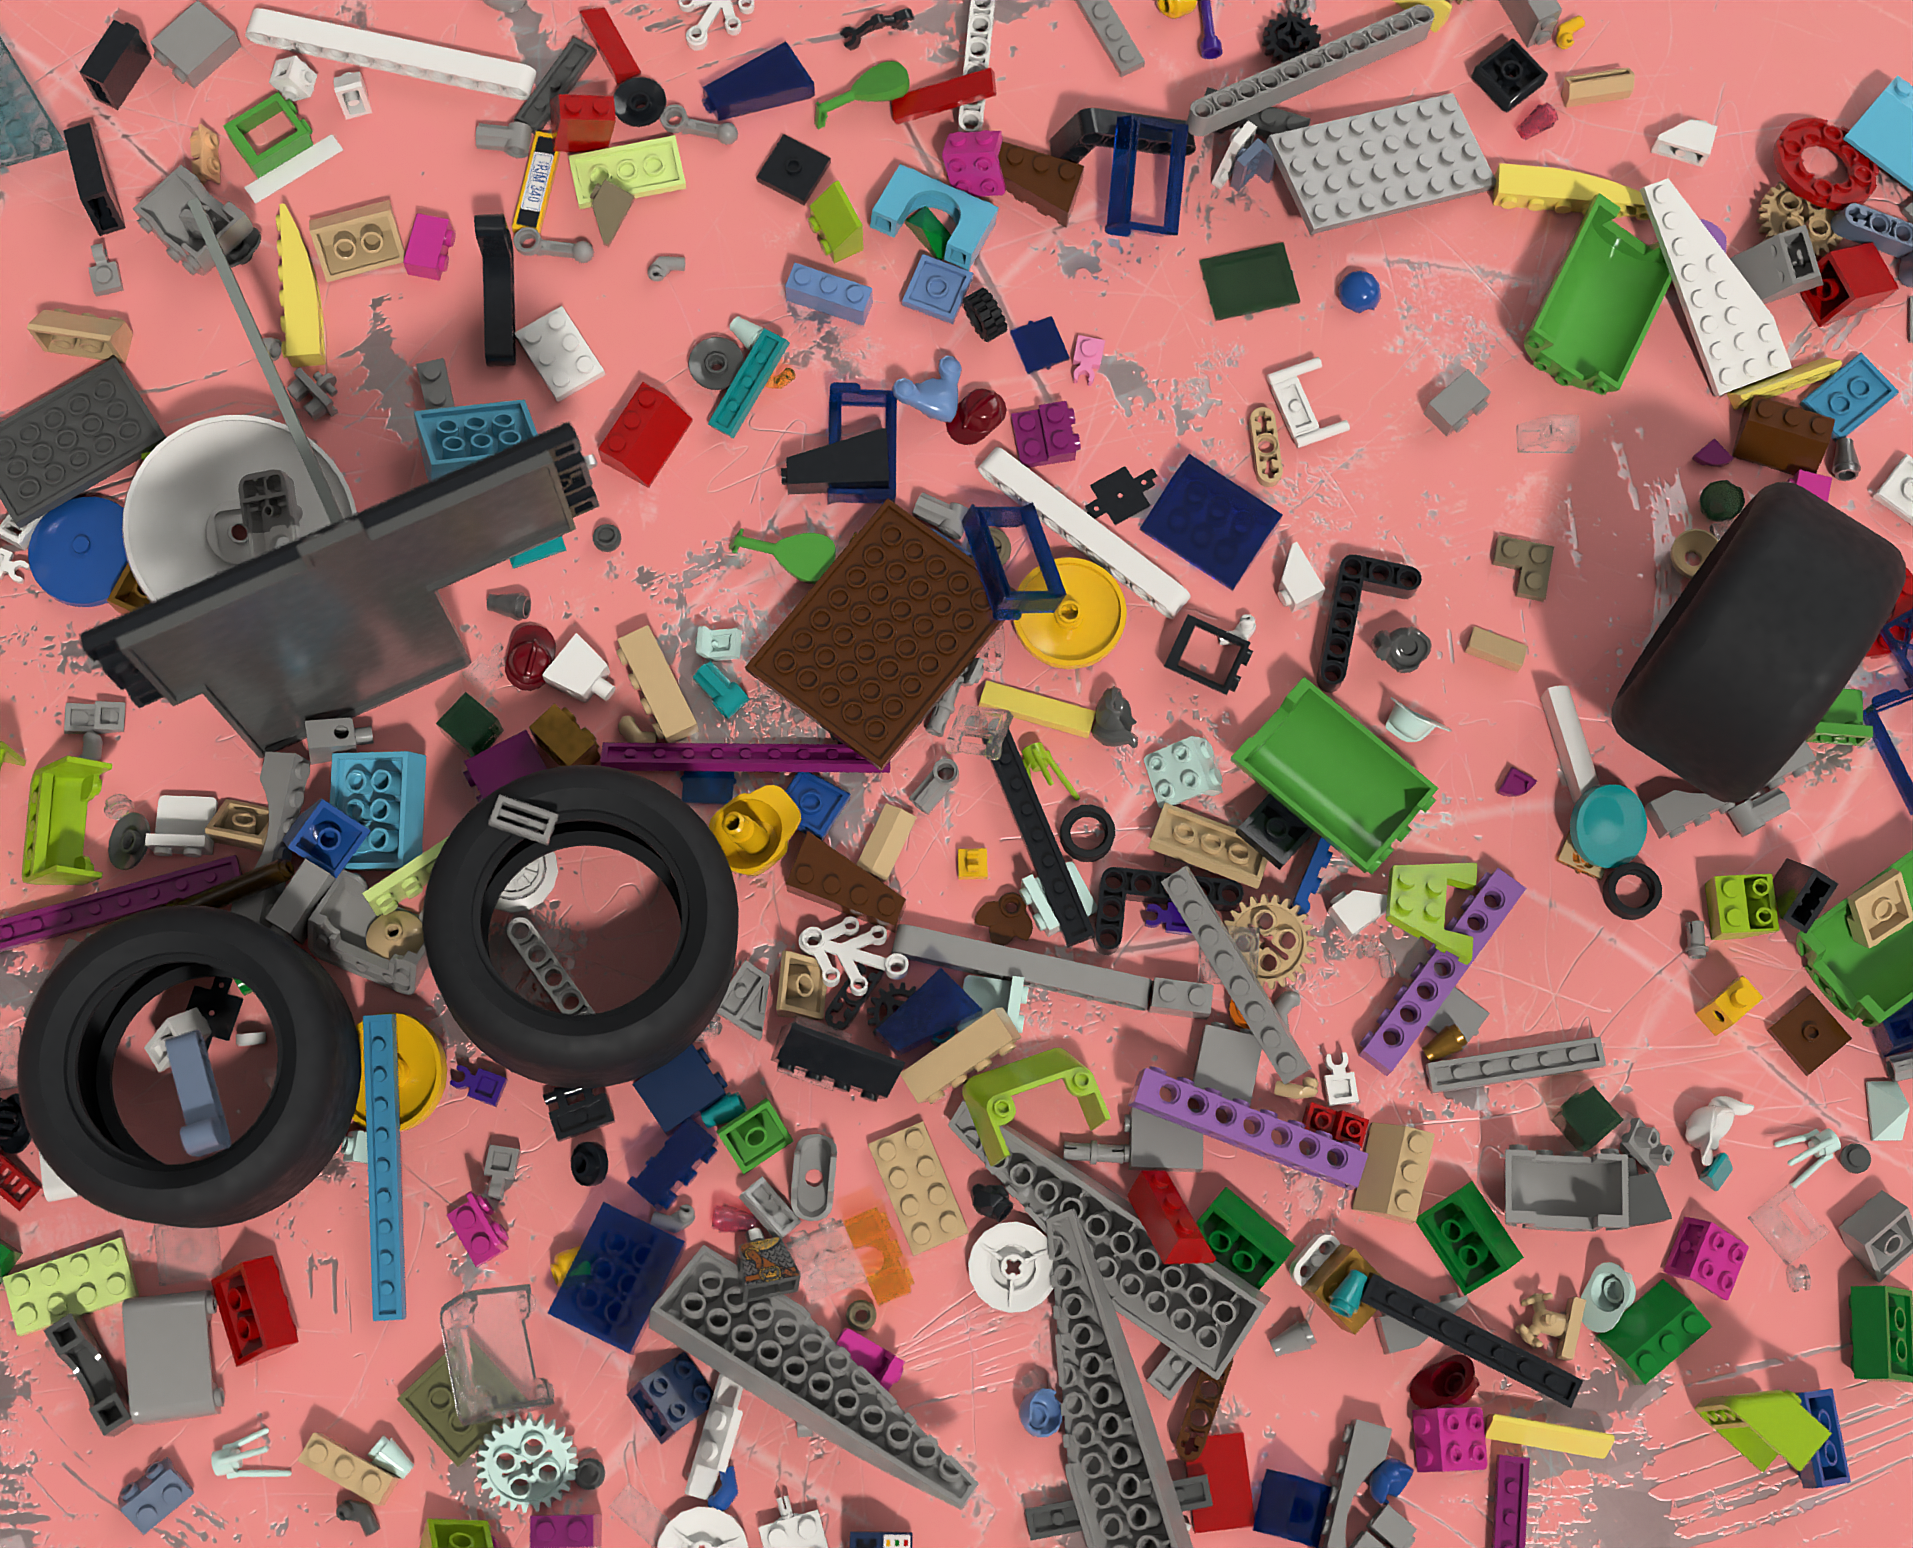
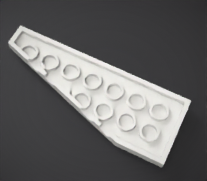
M1669 178L1641 188L1640 193L1714 396L1722 395L1791 369L1792 366L1774 316Z

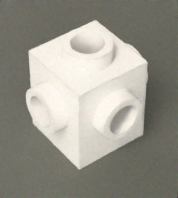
M295 55L276 60L269 83L285 99H290L293 102L311 97L317 74Z

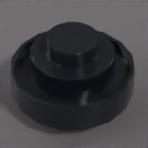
M582 1142L573 1151L571 1170L575 1180L580 1185L596 1186L601 1184L607 1175V1153L598 1142Z

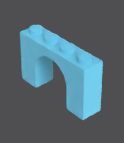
M900 164L872 210L870 227L895 238L904 221L913 211L925 206L940 209L949 214L957 225L947 242L944 260L969 271L996 224L999 207L967 194L963 190L951 187L938 179H933L919 173L913 168Z

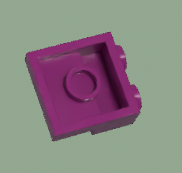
M1066 401L1039 405L1037 410L1011 413L1019 462L1024 466L1030 468L1075 461L1076 450L1081 449L1078 433L1073 434L1071 425L1075 424V413L1073 408L1067 407Z

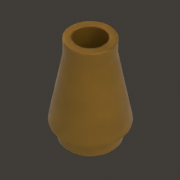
M1454 1023L1450 1027L1446 1025L1427 1045L1422 1047V1050L1429 1061L1433 1062L1439 1058L1464 1050L1463 1046L1468 1044V1042Z

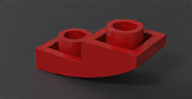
M1308 1102L1302 1123L1305 1125L1306 1130L1314 1133L1316 1130L1324 1131L1333 1135L1332 1140L1342 1144L1343 1141H1349L1362 1148L1369 1119L1343 1110L1336 1111L1313 1102Z

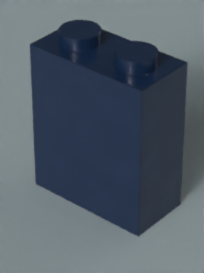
M691 1044L669 1063L643 1076L632 1084L667 1137L701 1115V1112L707 1110L726 1095L724 1088L728 1085L719 1072L715 1074L711 1072L707 1066L711 1060L702 1047L696 1050L694 1045Z

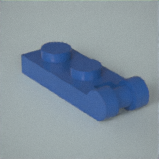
M1320 838L1316 844L1290 908L1295 905L1301 906L1297 913L1299 916L1309 912L1310 903L1308 897L1310 893L1316 894L1322 878L1317 877L1321 867L1327 868L1333 854L1328 851L1330 844L1323 838Z

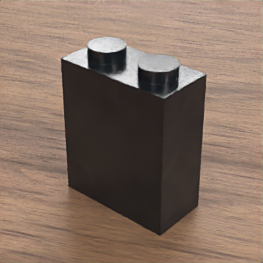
M113 20L79 73L96 100L119 110L152 58L146 48L147 45L142 41L139 35L140 32L135 26L130 23L122 24Z

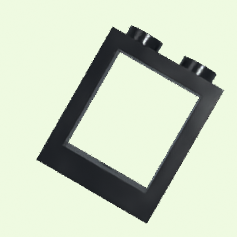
M1188 614L1164 667L1227 696L1229 690L1235 692L1241 676L1237 675L1241 664L1247 666L1253 650L1249 649L1251 642ZM1195 628H1199L1241 647L1224 685L1179 666Z

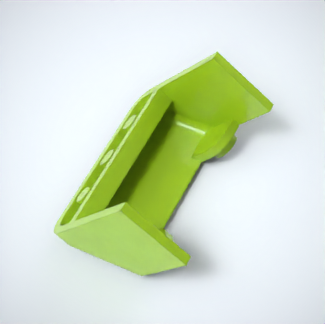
M67 755L34 772L30 783L22 863V880L24 883L34 885H85L102 878L103 872L94 871V864L91 863L90 858L83 856L87 804L95 795H99L102 788V780L99 776L112 770L111 763Z
M1053 1048L972 1076L963 1085V1098L991 1167L997 1165L1010 1155L999 1127L1008 1124L1015 1116L1016 1107L1012 1099L1013 1095L1062 1078L1069 1093L1077 1097L1090 1131L1097 1129L1111 1119L1094 1075L1066 1050Z
M1777 1389L1703 1398L1695 1407V1411L1761 1473L1768 1468L1778 1454L1800 1472L1832 1434L1800 1405L1802 1403L1801 1399L1788 1389L1785 1391Z

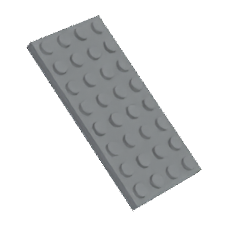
M1454 93L1273 134L1266 141L1310 235L1490 191L1496 185V179Z

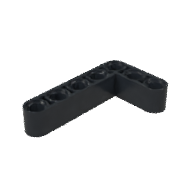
M1099 108L1080 110L1049 140L1051 156L1076 164L1096 146L1184 157L1194 153L1196 145L1194 135L1190 134L1186 128L1187 121Z
M504 214L475 215V235L483 257L487 367L516 365L514 251L511 235Z
M1353 554L1346 556L1342 560L1336 573L1316 678L1317 685L1322 691H1337L1346 676L1361 592L1367 591L1400 599L1411 598L1422 581V576L1416 568ZM1352 567L1358 574L1350 575L1345 571V568ZM1380 573L1384 576L1385 580L1378 581L1372 574ZM1406 578L1410 580L1413 586H1404L1400 579ZM1347 593L1353 600L1344 601L1340 594ZM1335 620H1344L1347 623L1348 627H1338L1335 623ZM1330 646H1339L1343 653L1334 654L1330 650ZM1333 672L1338 680L1330 681L1325 677L1324 673Z
M1110 867L1103 872L1099 884L1094 932V947L1100 954L1111 955L1119 948L1122 939L1126 900L1163 905L1173 902L1161 881L1173 873ZM1194 876L1200 887L1207 891V898L1217 911H1232L1239 906L1243 899L1244 891L1241 884L1237 881ZM1109 877H1115L1120 881L1121 886L1117 889H1112L1107 886L1105 880ZM1138 880L1146 881L1150 889L1146 892L1138 891L1135 887V882ZM1222 891H1233L1236 895V900L1233 902L1226 901L1222 897ZM1107 905H1112L1118 910V915L1108 917L1104 914L1103 908ZM1106 933L1111 934L1115 938V944L1111 946L1104 945L1100 940V936Z

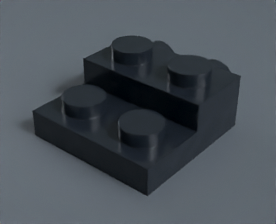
M1268 794L1238 827L1235 833L1280 870L1310 838L1314 831L1271 794Z

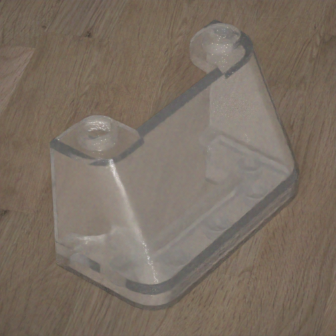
M530 1284L466 1290L441 1308L440 1325L458 1418L464 1426L545 1409L554 1404V1388L545 1377L536 1378L525 1320L532 1315L536 1307V1300L532 1294Z

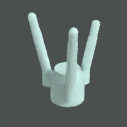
M1830 1128L1821 1132L1814 1129L1809 1133L1774 1143L1775 1147H1782L1811 1140L1808 1142L1809 1149L1787 1162L1789 1166H1793L1811 1155L1820 1157L1791 1184L1790 1187L1792 1189L1803 1183L1825 1162L1834 1158L1833 1153L1840 1150V1140Z
M267 1427L233 1443L222 1445V1450L214 1451L211 1455L215 1475L221 1476L226 1474L227 1479L236 1477L291 1476L292 1472L290 1470H238V1468L243 1466V1459L268 1451L267 1446L244 1452L237 1449L269 1433V1428Z

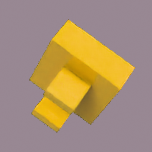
M987 848L958 849V880L987 879Z

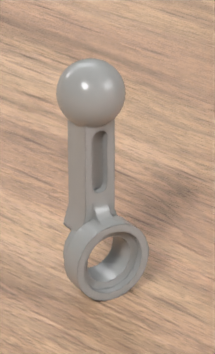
M680 105L667 106L660 116L662 126L671 133L681 132L682 134H693L718 139L725 145L734 143L738 137V130L733 124L723 123L719 125L690 119L686 110ZM679 116L682 118L681 122L677 125L668 124L672 117Z
M531 227L520 229L515 234L513 240L517 251L525 256L537 254V256L574 258L580 263H587L594 255V249L589 242L579 241L574 244L543 240L539 232ZM530 238L536 240L531 248L522 247L525 240Z

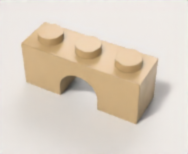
M313 1432L297 1460L377 1506H385L400 1477L347 1450V1447L322 1433Z

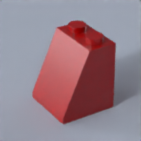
M558 94L550 99L553 151L591 152L609 148L616 122L614 96Z
M1871 242L1830 251L1817 262L1823 285L1800 292L1819 328L1880 304L1897 291L1899 287L1875 244Z

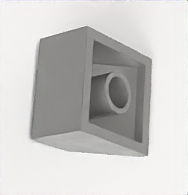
M1883 1190L1869 1199L1862 1208L1851 1217H1848L1838 1227L1845 1246L1877 1282L1882 1281L1913 1254V1219L1909 1208Z

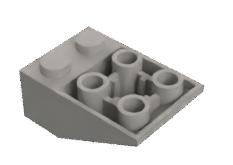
M1806 225L1779 233L1730 258L1764 304L1823 285Z

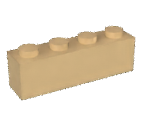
M649 625L618 638L617 641L620 649H617L616 653L622 665L628 664L632 671L631 674H628L634 690L640 688L644 698L640 699V702L646 714L652 713L656 720V723L652 724L658 739L664 738L666 743H675L699 732L697 722Z
M995 1008L902 1071L900 1075L918 1104L929 1102L931 1105L945 1096L943 1091L951 1085L955 1089L969 1080L967 1075L976 1069L978 1073L992 1064L990 1059L998 1053L1004 1056L1016 1048L1014 1043L1022 1037L1004 1008Z

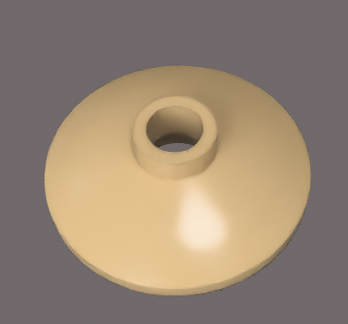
M393 911L390 914L379 916L370 925L366 935V944L369 952L391 960L394 954L405 955L408 951L417 954L424 943L422 922L415 915L406 911ZM399 931L396 936H389L391 932Z

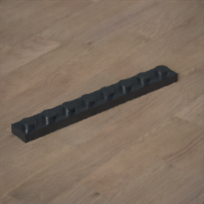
M1009 728L983 737L982 743L1050 907L1060 924L1059 928L1067 948L1095 938L1092 925Z
M1370 1272L1367 1277L1360 1302L1558 1403L1572 1408L1584 1380Z

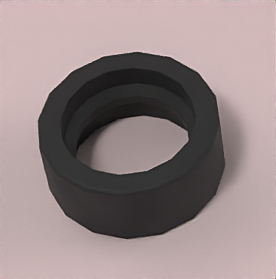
M1080 805L1073 808L1064 817L1060 829V842L1065 852L1073 859L1081 862H1094L1103 858L1111 850L1115 838V824L1111 816L1103 808L1095 805ZM1083 817H1091L1098 820L1104 828L1105 837L1103 842L1092 850L1079 848L1071 838L1070 830L1072 825Z
M1630 862L1620 865L1607 876L1603 884V898L1606 906L1614 915L1622 919L1636 920L1645 917L1658 906L1662 898V885L1658 875L1650 867L1642 863ZM1626 875H1635L1646 883L1649 897L1644 905L1632 908L1624 905L1618 899L1616 884L1620 878Z

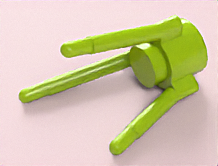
M1041 742L1031 744L1021 751L1024 757L1022 761L1031 782L1030 769L1033 772L1042 771L1048 785L1052 786L1054 782L1047 769L1048 765H1050L1076 801L1080 799L1074 787L1053 760L1050 751H1045Z

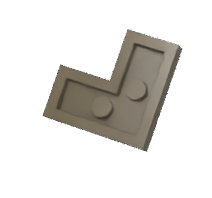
M1499 535L1496 539L1492 565L1520 570L1515 596L1543 602L1546 599L1554 546Z

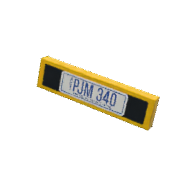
M540 131L535 133L512 225L513 233H517L522 228L531 227L541 234L561 151H553L551 133Z

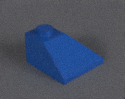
M321 798L299 815L282 840L287 848L327 871L334 878H337L371 830Z

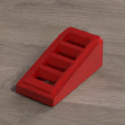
M0 1152V1162L2 1163L0 1175L7 1168L12 1171L0 1184V1195L18 1211H21L38 1193L41 1187ZM16 1176L21 1179L10 1192L5 1190L6 1186ZM27 1184L30 1188L19 1200L15 1199L13 1196Z

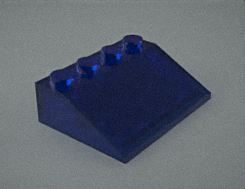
M1188 454L1143 522L1140 531L1233 591L1279 527L1283 514L1199 459Z
M603 1202L547 1314L633 1355L650 1321L651 1308L663 1295L687 1243Z

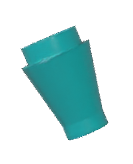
M729 1092L707 1110L701 1112V1117L709 1129L713 1126L729 1123L746 1112L747 1108L738 1092L733 1094Z
M1351 1269L1348 1276L1330 1296L1331 1302L1329 1307L1339 1315L1351 1318L1353 1313L1358 1312L1367 1276Z

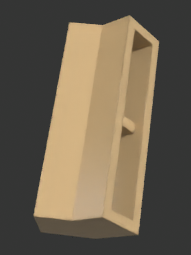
M1627 67L1564 77V88L1561 92L1564 107L1568 108L1630 98L1634 90L1635 74Z
M886 803L856 865L879 881L886 882L917 817L901 808Z

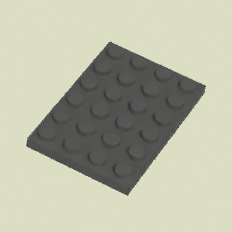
M115 357L0 422V499L19 529L141 459L142 453L151 452L167 438Z

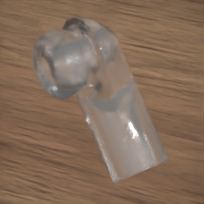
M714 1015L709 1025L693 1043L705 1045L714 1040L722 1031V1019Z

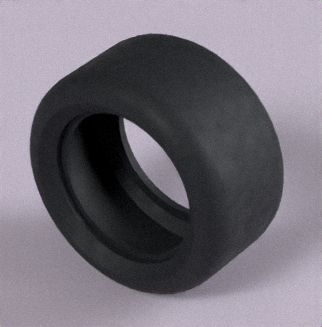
M1776 482L1764 487L1745 506L1702 563L1624 681L1611 709L1612 723L1617 734L1627 743L1712 798L1722 802H1740L1752 797L1782 769L1811 734L1851 679L1881 632L1898 600L1906 579V563L1900 550L1887 539L1802 486L1792 482Z
M571 765L545 769L520 777L485 797L465 815L444 843L433 865L426 888L422 924L424 946L435 983L454 1020L464 1034L483 1053L511 1072L536 1082L565 1088H598L629 1082L659 1069L684 1052L709 1025L724 999L734 970L738 940L739 908L733 874L725 853L715 835L689 805L671 791L640 775L604 766ZM502 795L558 814V820L554 825L548 845L489 826L488 822L498 796ZM502 805L501 808L544 824H548L549 821L506 805ZM498 816V818H497L498 820H501V821H504V822H507V823H510V824H513V825H516V826H519V827H522V828H525V829H528V830H531V831H534V832H537V833H540V834H543V835H544V832H545V831H542V830H539V829H536V828H533V827H530V826H527V825H524V824H521V823H518V822H515V821H512V820H509V819H506V818H503V817H500V816ZM575 846L610 848L630 855L642 862L667 887L675 902L681 921L680 937L670 963L657 981L643 994L623 1006L587 1015L557 1013L539 1007L522 998L502 980L490 961L488 946L489 928L493 911L500 895L509 882L534 860L556 850Z
M193 905L159 907L123 917L102 927L71 950L54 968L31 1006L24 1024L17 1061L19 1100L26 1126L43 1159L56 1175L81 1197L110 1213L132 1220L181 1228L202 1229L242 1223L281 1206L300 1193L321 1173L339 1149L355 1113L361 1082V1051L353 1016L342 992L322 965L287 938L246 916L224 909ZM204 977H227L241 980L261 1001L272 1022L276 1036L278 1062L270 1097L255 1123L244 1135L231 1144V1147L199 1161L184 1164H165L148 1154L135 1142L118 1114L114 1101L112 1074L120 1040L135 1015L149 1001L177 984Z

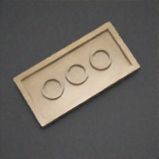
M1164 803L1148 846L1151 850L1256 889L1259 888L1268 861L1235 833L1237 829L1168 803Z
M923 1121L868 1144L913 1257L969 1233Z

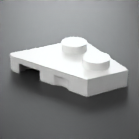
M1247 121L1242 129L1237 127L1229 139L1231 142L1211 183L1219 190L1233 175L1231 171L1235 166L1236 161H1234L1237 153L1243 147L1247 149L1254 141L1257 126L1250 121Z

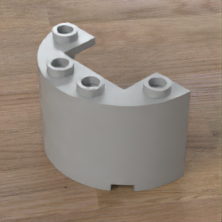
M180 165L142 199L133 210L139 216L137 223L148 234L152 231L168 248L165 250L166 253L176 263L181 260V264L190 274L198 273L205 276L216 265L204 239L189 237L179 217L184 209H190L187 201L198 197L202 205L210 206L207 214L216 218L214 223L217 231L216 236L225 256L239 245L254 228L242 210L230 201L225 205L220 203L208 193L197 176Z
M1509 1145V1149H1505V1224L1514 1227L1518 1223L1522 1224V1228L1575 1232H1592L1606 1227L1607 1231L1629 1228L1628 1155L1619 1154L1618 1149H1600V1153L1595 1154L1593 1157H1583V1152L1566 1151L1565 1156L1553 1155L1552 1150L1534 1151L1528 1150L1527 1145Z

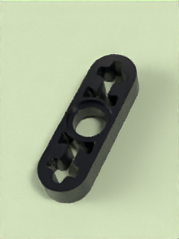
M858 963L856 967L861 976L864 977L866 974L865 964ZM877 969L879 971L877 974L872 972L869 975L867 981L872 984L868 987L867 992L862 998L857 1001L850 1000L847 997L846 992L850 987L849 978L846 980L825 1012V1020L830 1029L843 1031L850 1026L882 979L884 970ZM862 983L854 984L860 986L861 988L864 987ZM840 999H843L847 1005L855 1007L853 1011L847 1007L843 1014L846 1019L844 1023L842 1021H838L836 1024L833 1023L831 1013L833 1011L839 1013L843 1007V1003H839Z

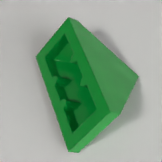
M925 206L908 218L905 224L932 256L942 261L945 257L946 245L951 234L929 208Z

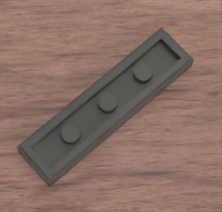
M573 37L515 116L514 122L528 124L531 126L532 134L534 135L536 131L541 132L551 118L550 99L558 94H569L596 57V49Z

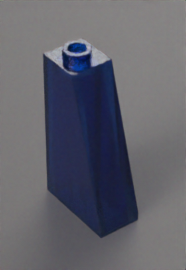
M785 41L703 87L704 98L702 103L709 114L713 113L717 120L721 121L810 99L815 96L814 81Z

